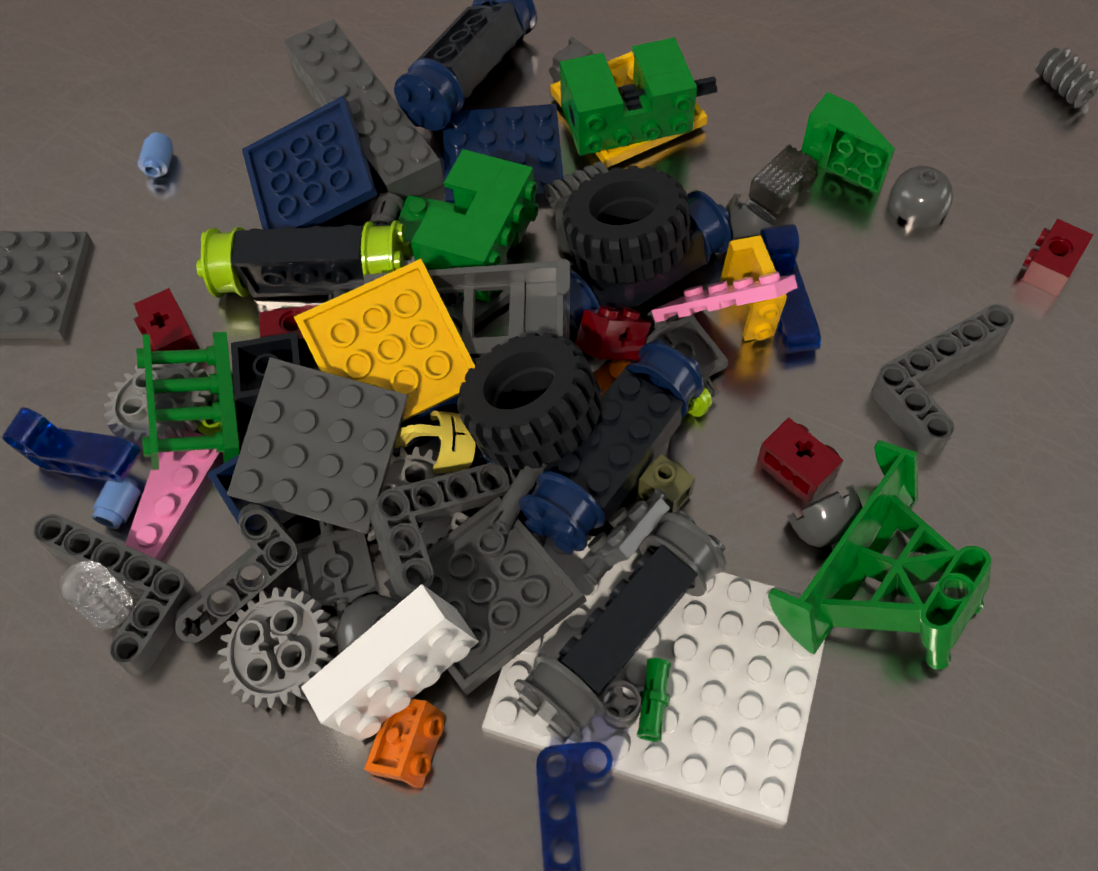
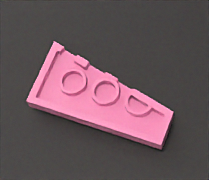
M773 272L760 276L759 281L754 282L752 277H745L733 281L731 286H728L727 281L709 285L707 290H703L702 285L684 290L685 296L651 311L656 323L665 321L676 314L680 318L706 309L710 312L734 304L739 306L773 299L798 288L795 275L780 277L779 272Z
M188 429L183 431L184 437L204 436ZM216 449L158 453L159 470H152L151 468L125 545L161 561L209 483L210 479L207 473L216 469L223 460V452H216Z

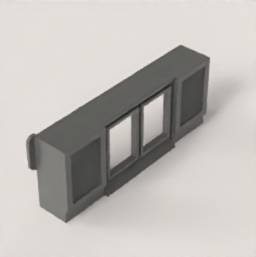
M567 259L549 262L427 270L439 294L464 292L462 341L471 358H480L483 354L486 356L492 352L491 348L499 343L500 345L509 342L508 339L516 336L520 338L526 337L527 333L536 332L540 336H543L544 332L558 335V337L562 336L569 339L571 265ZM388 273L364 274V284ZM510 289L508 336L474 338L475 291Z

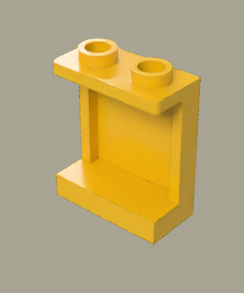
M761 235L729 242L720 282L727 281L728 286H731L733 281L745 277H752L754 282L759 281L760 276L776 272ZM786 294L773 299L748 303L750 310L742 333L744 341L764 340L774 336L787 299Z

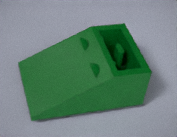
M826 92L809 114L800 157L880 194L895 148L855 104Z

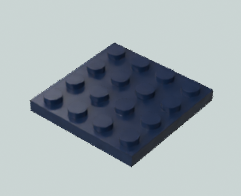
M344 96L242 149L263 230L281 229L283 227L311 228L318 226L378 195L349 102Z
M556 104L459 111L451 116L450 122L443 128L445 180L462 149L533 167L534 181L537 182L535 202L548 201L544 191L545 184L551 185L555 179L562 181L563 167ZM445 187L446 202L455 203L453 189Z

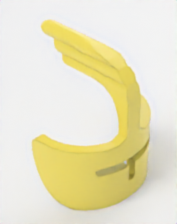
M435 410L430 413V419L433 421L439 420L440 426L416 424L400 428L394 448L405 447L415 437L439 436L441 447L438 459L432 467L433 473H453L465 470L473 462L476 443L463 424L460 413ZM452 421H453V423H454L455 432L464 433V435L457 434V435L455 436V448H454V452L452 451V446H453V426H452Z

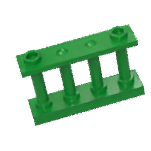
M213 332V346H206V349L151 351L150 334L142 335L143 348H136L137 368H145L149 436H142L143 457H151L152 470H159L158 453L216 449V452H223L224 463L239 455L227 332ZM207 362L208 366L214 365L215 373L209 374V377L153 380L152 365ZM210 391V394H217L218 402H212V406L155 409L154 393ZM211 419H213V423L220 422L221 432H215V435L157 439L156 423Z

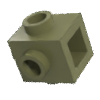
M661 454L639 478L638 494L646 502L655 489H661L667 495L665 503L670 507L667 512L676 513L692 495L695 477L689 474L680 462L673 459L669 460Z

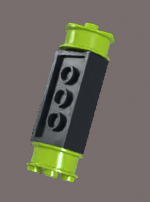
M394 220L391 226H375L372 221L365 223L364 227L344 225L342 227H283L281 229L268 230L257 228L245 230L243 227H235L232 232H221L217 228H209L201 234V259L197 260L196 270L198 276L204 279L209 293L215 298H221L226 293H237L240 297H247L250 294L252 297L329 295L330 293L333 294V291L336 290L349 292L364 285V274L391 273L408 265V261L412 260L413 250L411 242H406L405 225L401 224L399 220Z

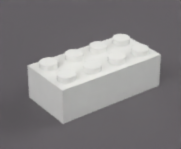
M421 584L301 688L321 724L363 741L365 738L376 734L385 720L393 714L404 710L410 704L411 699L420 691L436 683L440 678V674L454 662L464 659L470 652V649L479 641L455 607Z

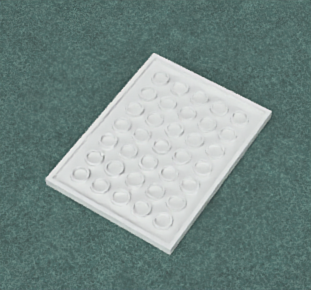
M588 535L586 537L588 544L594 538V536ZM547 537L543 548L580 589L587 601L502 667L482 725V730L785 825L825 640L815 655L809 653L781 625L772 610L768 594L772 588L798 599L802 594L724 572L713 574L706 582L707 590L704 595L697 597L685 593L682 599L612 681H627L633 684L640 693L644 690L647 659L662 658L672 663L667 688L670 704L665 708L662 740L659 742L645 741L636 736L641 713L640 703L639 717L630 728L624 730L613 729L604 722L602 717L594 716L582 730L583 740L580 743L568 739L563 744L546 729L549 724L538 714L532 717L518 705L517 700L520 696L514 687V682L517 679L525 680L538 665L536 657L539 654H546L557 660L560 656V650L571 637L575 636L579 640L582 637L580 633L585 627L584 623L598 607L605 611L604 605L610 599V593L623 578L630 582L628 578L634 571L633 567L643 555L640 549H637L628 560L613 565V568L604 574L597 585H592L584 578V574L589 568L581 561L590 551L588 544L583 551H574L573 554L569 555L560 550L554 541Z

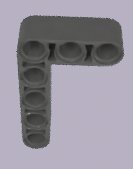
M1001 304L990 305L880 368L872 388V396L921 453L928 456L940 454L945 449L955 430L951 418L924 388L1000 345L1015 320L1013 312L1008 307Z
M492 462L391 488L381 493L372 506L370 520L393 589L398 596L405 599L419 587L411 585L407 581L406 572L415 573L420 579V585L423 584L427 588L433 582V568L418 523L487 505L498 496L502 500L517 477L514 471L519 472L520 469H511L509 465L502 467ZM483 479L492 482L494 489L486 487ZM450 487L460 490L463 498L455 497L450 491ZM416 496L427 498L430 502V507L422 506ZM382 505H391L395 508L397 516L387 515L382 509ZM394 538L403 539L407 543L409 550L402 551L398 549L394 544Z
M49 514L40 518L34 526L33 534L35 539L52 555L141 596L109 646V654L111 659L129 674L139 675L148 671L175 631L178 609L195 594L193 585L177 568L60 515ZM119 558V560L114 565L110 566V564L114 560ZM149 571L148 575L145 578L139 580L140 576L143 573ZM179 585V588L174 593L168 594L172 587ZM159 616L155 624L148 626L152 618ZM138 648L137 653L130 659H127L129 652Z

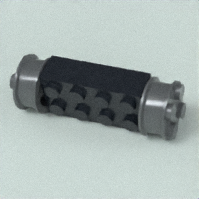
M680 510L676 513L666 512L658 523L659 527L652 535H648L639 546L643 556L633 567L634 571L628 578L630 582L623 578L609 595L610 599L604 605L605 611L598 607L584 623L585 627L580 633L582 637L579 640L575 636L571 637L560 650V656L557 660L546 654H539L536 657L538 665L525 680L517 679L514 682V687L520 696L517 700L518 705L532 717L538 714L549 724L546 727L549 733L564 744L568 739L576 743H580L583 740L581 732L594 716L602 717L605 714V708L599 700V696L603 693L605 687L614 680L685 593L697 597L704 595L707 590L706 582L713 574L723 572L726 568V559L723 554L725 546L715 536L704 532L687 513Z

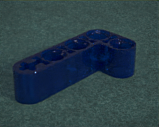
M795 224L763 228L760 230V234L763 235L762 240L776 272H779L780 277L795 275L798 287L786 293L787 299L776 328L782 349L785 354L817 350L821 346L820 330L796 262L799 250L798 230Z
M25 407L20 408L1 437L17 452L43 469L117 483L124 482L141 454V450L126 439L117 436L57 428L41 414Z
M600 742L552 745L544 748L537 757L536 775L544 871H554V869L569 870L576 867V871H585L578 784L604 781L612 775L615 769L613 754L606 745ZM594 751L605 753L607 758L605 768L598 773L589 772L585 765L587 756ZM554 755H562L566 760V769L560 776L551 777L547 773V762ZM565 796L569 801L570 811L565 818L556 820L550 813V803L555 797ZM562 838L568 839L574 848L572 858L566 863L557 861L553 854L555 842Z

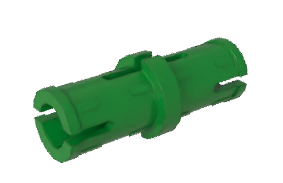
M649 658L646 662L644 690L639 693L641 697V713L636 736L645 741L659 742L662 740L665 708L670 704L667 688L672 663L662 658Z

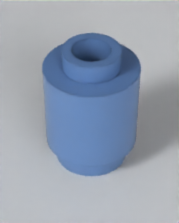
M157 132L151 133L149 137L145 138L137 164L140 170L147 176L161 177L167 174L174 150L171 139L165 134Z
M118 475L117 478H108L93 506L95 512L92 518L101 525L112 529H118L121 523H126L141 495V491L137 488V482L124 475Z

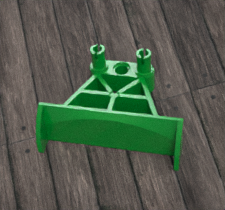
M879 440L874 445L877 463L884 477L801 597L798 599L772 588L768 598L772 610L781 625L794 640L813 655H815L833 627L920 633L921 642L926 647L925 659L927 664L934 669H944L949 666L948 662L951 663L950 649L957 643L973 614L979 613L982 610L981 607L984 606L983 597L990 585L991 556L985 549L978 546H966L958 551L911 510L918 500V453ZM899 529L910 540L896 560L882 553ZM866 577L882 582L870 601L851 600ZM938 581L925 604H923L913 585ZM897 595L899 596L902 603L893 602Z

